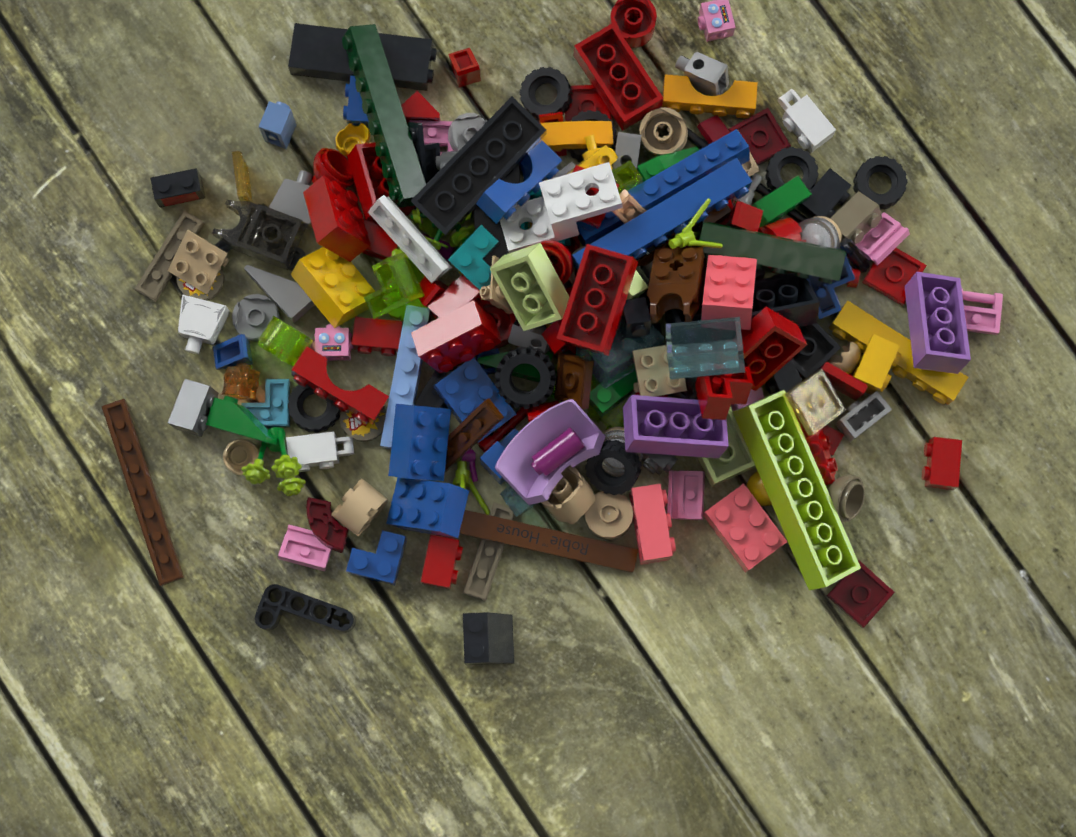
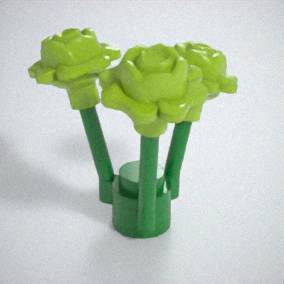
M272 427L268 430L279 441L278 445L261 441L259 455L255 459L254 464L249 463L247 466L242 467L241 470L246 480L251 484H261L271 477L269 470L263 467L266 447H269L272 452L281 451L282 456L280 459H276L275 465L271 467L277 478H284L282 482L278 483L277 490L282 491L286 496L298 495L306 482L294 476L299 474L298 470L302 468V465L298 463L297 457L290 458L287 454L285 430L280 427Z

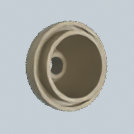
M845 475L836 479L832 484L826 485L841 522H848L856 517L865 499V487L862 479L855 475Z

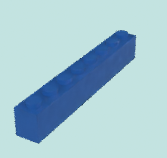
M736 129L628 190V193L647 211L735 158L739 160L741 165L750 161L749 145ZM610 211L606 213L599 229L582 221H576L579 232L577 236L582 245L585 246L597 241L624 225V223Z
M735 158L590 245L639 259L647 253L648 248L653 245L659 247L668 240V236L674 233H681L707 199H710L711 202L696 223L706 219L709 216L708 213L712 210L720 211L729 204L728 201L734 197L740 199L749 192L748 189L751 186L752 180L739 160ZM585 248L572 255L574 266L577 270L579 269Z

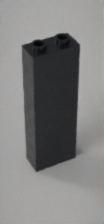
M295 23L288 64L290 74L350 82V76H354V73L350 70L349 57L342 45V37L348 29ZM378 33L395 87L428 91V83L432 84L434 70H431V61L435 62L437 48H433L432 39Z

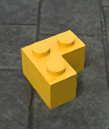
M875 334L870 338L853 374V377L867 384L868 387L865 392L870 395L876 391L883 392L886 389L892 376L888 374L891 365L896 367L901 356L898 353L900 345Z

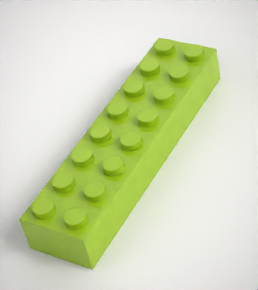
M785 390L768 395L733 411V415L808 590L827 587L861 569Z

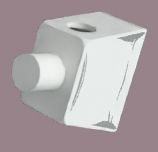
M182 295L178 333L182 337L188 338L185 351L199 354L202 342L211 345L215 344L230 312L226 305Z

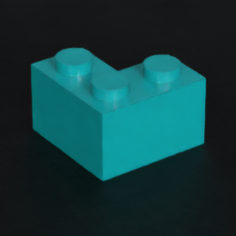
M480 225L448 260L480 290L483 286L491 285V267L484 259L500 242Z

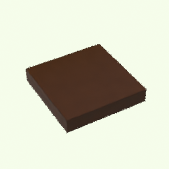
M559 352L554 399L562 402L573 399L581 409H588L594 361L569 352Z

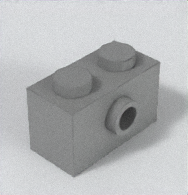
M876 391L862 403L857 400L847 408L849 413L842 417L835 425L844 434L846 439L851 442L892 409Z

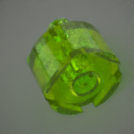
M273 315L259 337L257 345L274 355L278 352L277 358L294 367L307 346L310 348L314 340Z

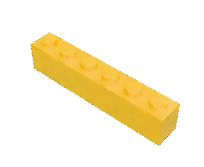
M848 300L829 327L832 330V334L838 339H846L857 344L861 353L865 352L873 334L900 345L898 353L901 356L896 367L891 365L892 372L900 378H907L912 381V385L918 390H926L933 395L932 398L941 404L946 403L949 405L952 403L969 378L961 372L955 374L914 368L911 340Z

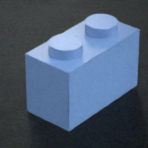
M269 101L259 124V129L265 142L287 149L297 124L292 110L287 104L282 102H276L275 104Z

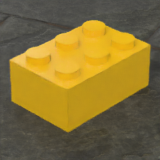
M324 247L299 259L291 273V276L334 328L368 310L378 295L352 262L345 260Z

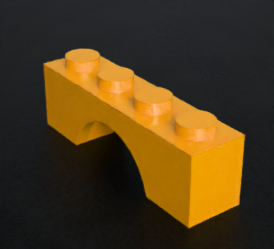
M665 74L662 108H671L677 112H680V110L690 111L691 114L696 115L706 112L713 113L714 116L718 115L719 117L729 114L736 115L737 118H749V116L754 115L756 110L758 82L734 80L732 86L725 93L717 96H707L701 94L692 86L688 76Z

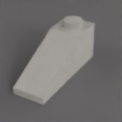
M249 265L244 267L246 273L293 323L297 322L315 305L296 282Z

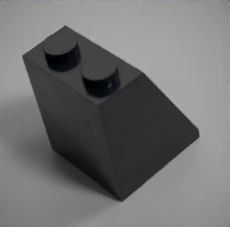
M490 612L463 613L464 664L466 666L514 663L512 614Z

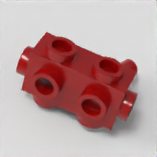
M819 427L805 430V439L825 485L832 484L835 481L834 476L838 471L835 458H831L829 452L831 448L830 440Z

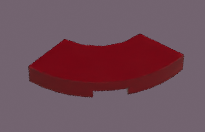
M308 497L306 512L311 531L326 547L343 553L349 529L341 526L331 516V502Z

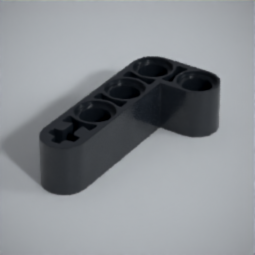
M277 584L269 585L265 589L254 618L257 626L264 630L276 628L283 611L341 632L351 631L356 624L355 616L350 611ZM276 589L280 590L282 598L278 602H272L270 599L271 592ZM296 598H303L305 602L303 609L295 611L293 608L294 600ZM319 606H325L328 611L323 619H317L315 611ZM333 610H337L334 615L342 618L347 614V619L350 620V623L344 624L341 627L339 621L332 619ZM270 612L273 615L272 623L263 625L261 621L263 614Z

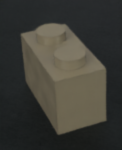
M858 191L830 219L838 225L842 234V240L843 238L852 239L855 244H858L869 230L879 224L882 215L879 205Z

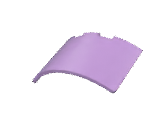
M569 399L549 408L529 422L505 448L496 463L495 469L528 505L548 500L552 490L563 477L561 473L569 465L574 468L584 460L599 455L606 436L573 399ZM571 427L580 437L585 447L548 476H545L543 473L539 475L531 465L534 462L532 456Z

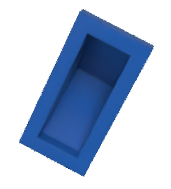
M240 334L213 346L216 369L253 364L250 341L245 334Z

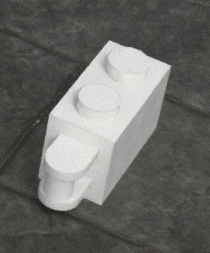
M790 89L778 98L780 106L785 110L782 117L783 124L788 131L794 132L798 137V143L803 149H808L812 153L833 137L836 129L808 95L801 99L793 89ZM791 100L795 103L792 106L788 103Z
M335 432L286 437L288 455L290 458L297 457L298 463L302 465V468L298 470L299 472L309 471L310 467L319 466L320 469L333 468L334 464L339 463L340 456L354 454L353 437L337 438ZM343 443L344 450L338 451L337 444Z

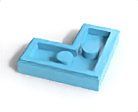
M265 379V403H241V405L246 407L265 427H290L288 409L290 379Z

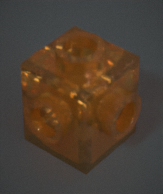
M237 363V366L227 367L224 375L222 395L239 400H255L259 387L260 372L252 370L251 365Z

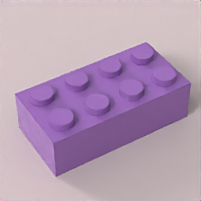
M916 272L905 285L913 366L918 369L958 374L971 360L960 278Z
M631 395L623 407L626 452L720 458L729 447L727 421L702 418L698 400Z

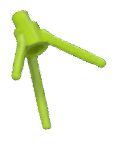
M710 199L704 202L682 232L669 240L671 249L683 248L687 245L710 248L723 247L720 243L697 241L695 237L699 236L700 230L692 231V227L710 204Z
M457 462V470L455 471V478L452 484L464 489L469 487L486 515H489L490 511L470 478L467 462Z

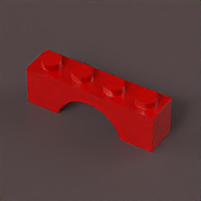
M307 346L291 370V376L294 377L293 380L303 387L308 385L313 388V392L320 398L325 400L326 398L331 399L335 402L334 405L344 412L349 410L354 413L355 418L361 423L373 425L386 406L389 396L370 384L354 391L340 389L328 377L326 369L327 358Z

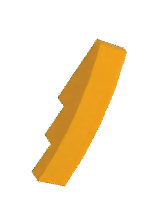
M612 121L540 123L547 130V134L540 141H544L553 151H561L563 148L586 149L587 145L584 137L594 135L596 146L603 147L607 145V147H611L614 144Z

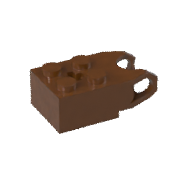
M703 247L655 248L647 292L652 323H658L663 314L671 309L684 311L685 322L693 320V317L700 308V303H702L707 264Z

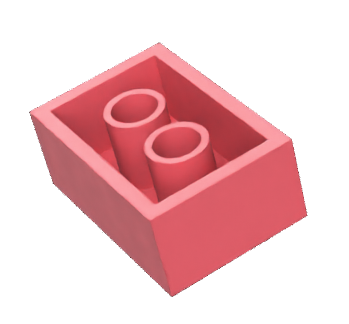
M708 255L701 326L750 330L757 259Z
M744 483L703 513L704 518L745 573L787 543V540Z
M661 484L631 488L629 498L633 508V522L640 565L670 560L674 552H676L674 537H669L668 530L672 528L670 513H665V507L668 504L666 489L662 490Z

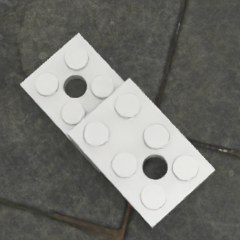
M607 162L539 182L543 196L527 201L522 207L517 205L515 207L516 212L508 220L505 218L501 219L500 223L509 253L535 245L544 240L560 241L579 235L576 221L623 208L610 163ZM590 188L599 189V192L594 196L586 194ZM524 222L533 223L532 227L528 230L520 228Z

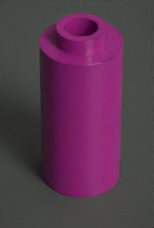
M570 427L533 455L532 459L534 462L531 465L539 475L543 473L545 476H548L584 448L585 445Z

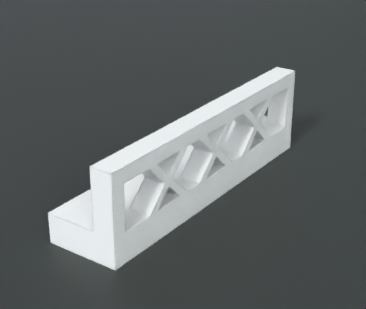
M383 195L370 208L368 213L431 283L435 282L452 268L389 196L386 198Z

